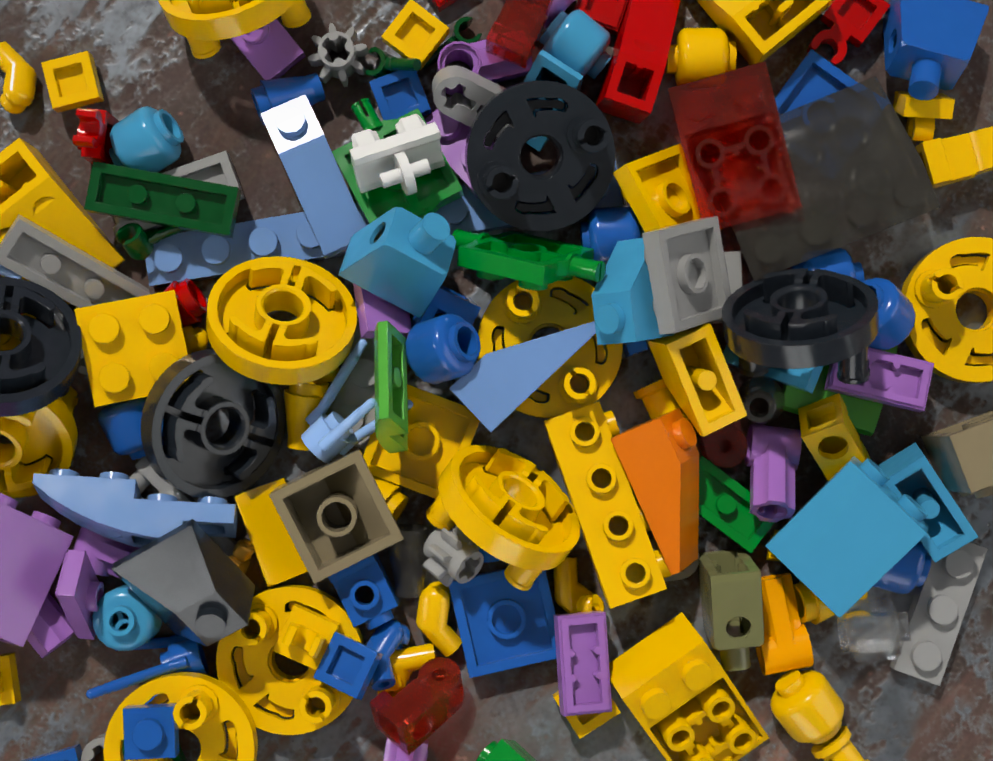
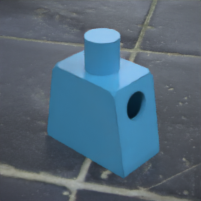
M394 207L351 237L338 275L420 318L448 274L457 242L454 236L450 234V226L447 220L440 214L428 213L423 218H420L402 207Z

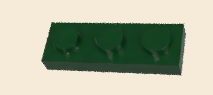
M93 161L84 210L90 213L233 238L241 190L233 186Z

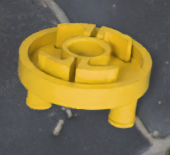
M158 0L170 27L178 34L187 38L192 55L197 59H206L218 53L221 49L220 40L250 33L271 23L280 16L283 25L287 28L300 27L311 18V12L305 0Z
M986 237L961 238L944 244L926 254L908 274L901 292L912 303L916 317L914 327L905 339V342L917 359L934 363L933 373L940 377L960 383L993 381V366H991L993 364V355L984 357L972 356L970 352L974 354H993V239ZM968 254H982V255H987V258H986V257H980V256H968V257L957 256V257H954V258H952V257L955 256V255H968ZM965 293L979 296L987 308L986 320L976 330L964 327L956 314L957 301ZM923 319H928L931 327L943 339L942 341L933 333L927 321L922 322Z
M279 256L252 259L238 264L224 273L214 284L209 294L206 314V331L209 342L215 353L226 365L248 378L277 385L302 384L314 380L322 383L332 382L339 372V366L346 359L352 348L357 325V310L352 295L336 276L311 262ZM269 286V287H266V288H260V289H255V290H251V291L249 290V288L253 289V288H257V287ZM306 294L313 296L314 298L319 300L322 304H324L327 307V309L333 310L328 312L320 303L308 297ZM287 311L298 318L291 321H279L271 318L267 313Z
M573 277L569 281L550 283L548 289L545 290L521 288L518 286L519 280L509 284L494 297L482 317L478 330L481 345L478 361L485 354L493 352L492 333L497 326L504 328L505 348L530 341L536 332L544 328L563 331L593 322L594 313L591 295L594 287L577 277ZM554 288L564 289V290H566L568 293L573 294V295H575V296L581 298V299H582L583 301H585L589 306H586V305H585L584 303H582L580 300L574 298L573 296H570V295L566 294V292H564V291H562V290H553L552 296L550 297V291H551L552 289H554ZM496 329L494 332L495 351L503 349L501 329ZM595 334L537 389L550 394L548 402L537 403L545 402L547 395L535 391L516 411L538 418H553L595 403L606 393L618 373L622 360L623 343L606 344L607 359L604 364H601L605 359L606 351L604 345H597Z
M72 387L69 388V392L64 397H59L51 404L39 410L23 415L0 417V434L12 442V444L0 443V493L11 498L37 495L38 493L32 483L34 473L49 474L51 469H69L78 441L77 426L72 415L78 403V398H75L77 397V392ZM46 454L49 455V456H51V457L53 458V459H51V458H49V457L46 456L44 459H42V460H40V461H38V462H36V463H34V464L24 466V464H28V463L34 462V461H36V460L42 458V457L45 456Z
M486 445L466 446L455 453L441 473L438 483L439 495L435 502L427 509L426 517L433 526L440 530L445 528L449 531L456 524L481 549L495 558L510 564L504 571L505 578L513 587L522 591H528L542 571L550 570L560 565L577 544L580 536V524L568 496L561 490L558 484L545 471H540L536 468L537 465L503 448Z
M283 585L270 588L253 597L248 625L219 640L216 653V669L218 680L229 686L244 701L253 717L255 727L273 734L299 735L320 729L335 720L348 707L353 697L313 678L316 670L310 667L305 673L297 676L287 675L277 667L273 650L290 614V611H286V604L291 602L289 603L290 610L297 603L341 623L337 632L364 644L359 626L353 627L343 604L336 598L310 586ZM236 646H237V648H236L235 651H234V660H235V662H236L237 672H238V676H239V679H240V681H241L242 687H240V685H239V683H238V680H237V677H236V673H235V666H234V662H233V659H232L233 649H234V647H236ZM258 703L260 706L264 707L267 710L279 713V715L282 717H291L293 715L294 717L290 719H284L275 714H271L269 712L262 710L255 704Z
M173 672L147 681L124 699L109 722L103 749L104 761H124L122 754L124 740L123 708L127 705H144L153 696H155L154 699L148 704H161L168 699L167 703H177L173 710L174 721L179 729L189 730L195 734L201 745V753L196 761H256L258 739L254 720L249 709L239 695L229 686L205 674ZM225 721H227V722H226V727H227L228 739H229V740H228V748H226V732H225V727H224V723H223V722H225ZM157 758V759H137V760H126V761H173V760H172L171 758Z

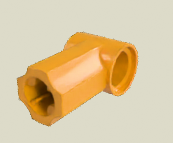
M783 573L761 576L764 644L755 648L763 675L813 666L814 658L811 641L805 625L800 621L791 574Z

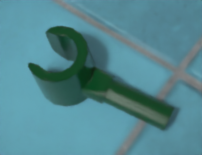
M463 17L456 22L451 37L438 47L423 69L437 62L440 51L449 43L463 41L470 44L480 41L482 33H479L473 39H465L459 33L471 25L472 17Z
M372 47L369 49L368 54L381 59V62L377 69L372 71L367 69L365 73L377 79L397 70L419 71L421 69V61L417 58H396L380 48Z
M128 223L117 231L116 237L131 258L144 260L152 253L153 244L185 230L162 226L145 232L138 223Z

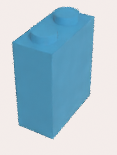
M853 456L766 544V547L839 618L928 533L929 528L923 521L928 516L925 510L909 495L904 494L899 498L885 485L890 478L869 458L862 463Z

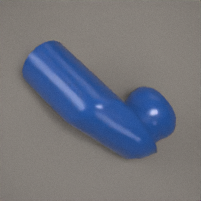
M394 619L378 626L366 643V646L383 654L370 681L372 689L376 691L389 689L396 684L390 657L395 650L402 649L403 644L408 645L410 641L409 628Z

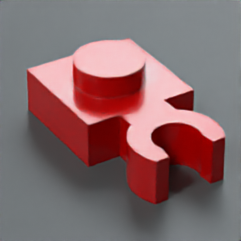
M834 0L820 19V21L830 27V30H823L816 34L809 43L807 52L809 53L811 49L815 51L820 44H829L834 50V56L829 62L837 66L846 56V41H849L858 48L891 5L884 0Z
M76 109V116L79 117L80 123L77 135H73L72 141L78 150H81V157L91 164L95 161L113 165L109 154V149L112 148L110 132L112 127L118 123V120L107 110Z

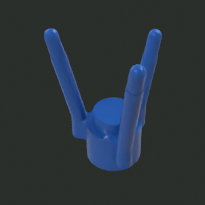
M177 634L169 637L153 638L150 642L134 650L168 648V651L160 653V665L87 690L86 696L88 699H93L173 672L208 674V664L203 646ZM153 696V697L151 698V700H149V701H148L147 703H145V704H148L150 701H152L155 696Z

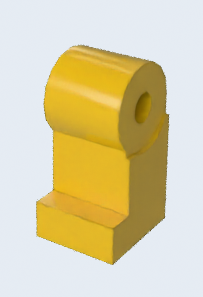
M993 126L949 138L924 141L910 150L909 153L920 192L971 179L975 175L993 171Z
M840 393L798 409L801 438L828 481L853 456L862 463L867 458L870 459L857 430L848 416L847 406Z

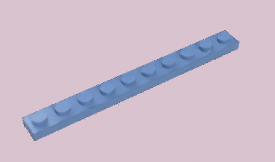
M616 160L613 172L617 170ZM590 163V166L595 167L594 177L592 178V180H589L587 186L584 188L581 194L577 198H575V201H577L583 195V193L588 188L589 184L594 180L597 173V167L595 164ZM549 170L534 172L530 174L541 175L548 172ZM612 175L611 182L603 198L595 208L624 206L621 188L614 175ZM464 184L461 185L464 196L441 207L436 212L447 220L451 235L456 229L472 233H482L514 227L492 214ZM355 203L364 226H367L368 222L358 203ZM516 209V211L521 214H549L555 212L554 210L547 212L529 211L525 213ZM299 212L235 223L233 238L195 231L177 233L153 244V251L145 261L149 286L159 288L169 286L173 281L180 283L186 278L193 282L218 278L236 265L256 258L279 256L312 262L323 260L325 257L305 213ZM346 251L330 258L345 256Z

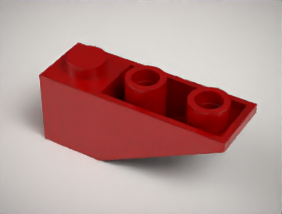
M680 0L628 1L611 55L612 58L609 61L596 105L602 112L640 124L651 114L666 68Z

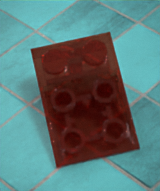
M766 61L668 88L700 218L718 216L719 226L722 229L802 207Z

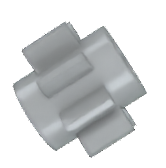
M330 23L329 33L325 34L322 38L316 35L311 37L314 45L318 48V53L310 55L308 61L314 67L324 66L320 72V78L323 83H327L331 77L340 79L343 86L347 87L348 77L355 72L360 75L365 74L364 67L359 62L358 57L366 56L368 48L366 44H353L357 37L354 27L349 28L346 33L337 31L334 24ZM345 48L348 58L346 60L336 58L332 62L329 53L332 50L340 53Z
M455 526L454 530L451 529L449 531L445 528L441 530L437 528L429 535L424 544L423 552L429 559L424 562L423 567L443 585L449 587L453 579L460 584L472 580L480 571L484 556L478 551L481 548L472 542L457 526Z

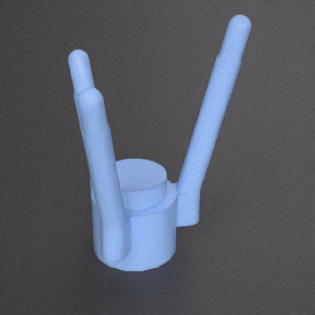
M360 339L318 406L305 418L310 427L301 435L302 441L318 459L325 463H329L339 453L344 456L353 446L375 432V419L354 433L352 429L354 425L375 407L374 398L368 399L346 419L335 411H332L328 416L326 415V412L367 346L365 339ZM408 400L409 410L413 407V402L411 400Z

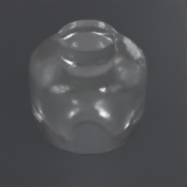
M889 597L859 599L841 618L837 617L842 652H850L852 659L859 663L897 659L902 652L901 642L911 641L907 611L897 612L894 601Z

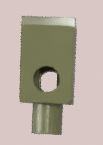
M743 548L699 553L697 569L705 633L712 647L715 650H720L721 666L724 670H746L751 667L749 647H758L764 644L761 571Z

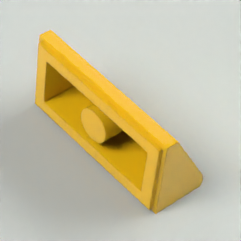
M285 477L235 495L237 506L250 541L255 547V554L268 587L308 572L269 496L276 487L286 483Z

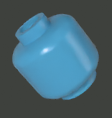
M562 10L539 39V42L544 45V51L584 77L587 74L593 80H595L612 58L605 51L611 41L609 32L582 10H574L569 15Z
M145 106L137 109L112 127L110 132L112 148L109 149V154L113 163L117 166L159 173L180 158V143L184 141V136L176 120L166 110H156Z
M127 585L105 593L97 602L98 612L94 611L92 615L93 629L98 639L107 647L117 651H132L150 642L159 632L163 622Z

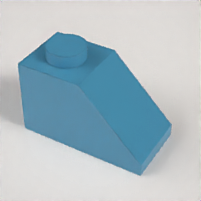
M643 238L617 242L606 264L604 278L601 282H597L591 297L597 345L639 342L675 335L674 333L659 334L657 317L653 310V294L649 271L644 258Z
M916 442L878 465L890 478L885 485L899 498L904 494L909 495L928 514L923 520L929 526L928 533L920 541L935 563L978 538V535Z

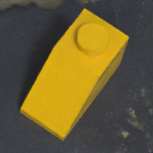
M705 323L674 333L675 335L647 340L666 387L700 436L704 437L747 416L711 324Z

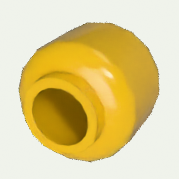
M684 28L678 33L676 44L670 45L665 72L666 74L675 75V82L680 90H721L726 84L727 79H734L737 61L735 40H729L726 32L721 28Z
M791 670L778 679L770 706L772 713L791 738L799 743L821 744L830 740L838 733L842 725L841 720L845 708L842 699L823 674L816 670H804L801 672Z

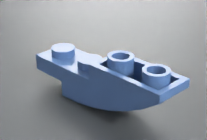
M57 468L51 469L49 474H33L32 483L39 497L58 513L83 528L130 546L141 548L191 519L208 536L236 538L238 521L236 504H227V500L223 498L206 496L198 498L197 502L178 501L177 497L169 494L156 493L148 495L147 499H141L136 479H130L128 475L120 472H102L99 477L80 476L78 472L70 469Z

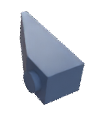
M306 95L261 113L271 140L325 259L346 251L351 237L365 226Z
M595 322L586 323L487 353L477 361L469 374L454 379L456 382L449 389L492 432L596 334Z

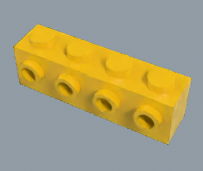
M599 401L545 420L544 427L571 504L578 517L580 529L608 608L611 609L667 589L664 579L670 577L671 574L660 549L653 551L647 534L651 529L640 504H636L630 487L631 484L611 441V438L620 434L612 410L603 412Z

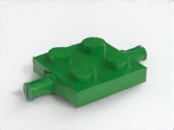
M369 98L361 99L362 106L368 117L365 116L358 101L351 107L363 131L367 129L377 131L380 139L396 135L395 125L401 118L418 114L426 123L418 108L397 119L380 121ZM352 142L332 151L336 163L368 224L394 207H402L423 218L426 214L436 213L441 207L464 196L463 189L444 154L445 166L415 178L417 193L406 196L400 183L387 188L379 187L361 193L356 183L349 151L353 149Z
M456 229L452 234L457 242L455 249H458L457 266L476 270V276L482 279L501 280L510 278L519 280L518 286L521 288L545 290L548 289L550 283L569 281L575 276L601 282L605 275V262L594 260V249L515 231L489 235L488 233L477 234Z

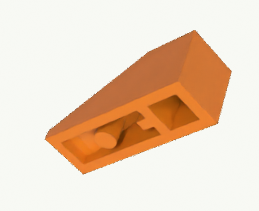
M677 408L611 438L671 576L680 573L698 559L699 451L696 446L697 437L692 424L683 417L680 408Z

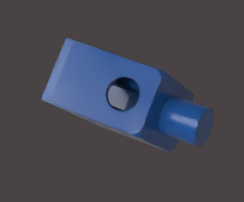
M890 0L889 4L891 6L883 15L886 72L891 76L909 80L908 92L910 96L918 100H931L938 95L939 89L945 91L953 89L971 59L987 17L989 6L970 0Z

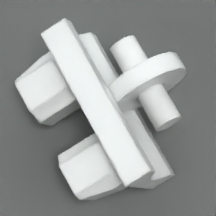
M413 114L401 118L395 125L397 134L384 139H380L377 131L371 129L354 133L351 137L353 149L349 151L356 183L360 192L364 193L379 187L387 188L400 183L406 196L417 193L415 178L445 166L440 146L441 134L436 123L433 122L426 125L418 114Z

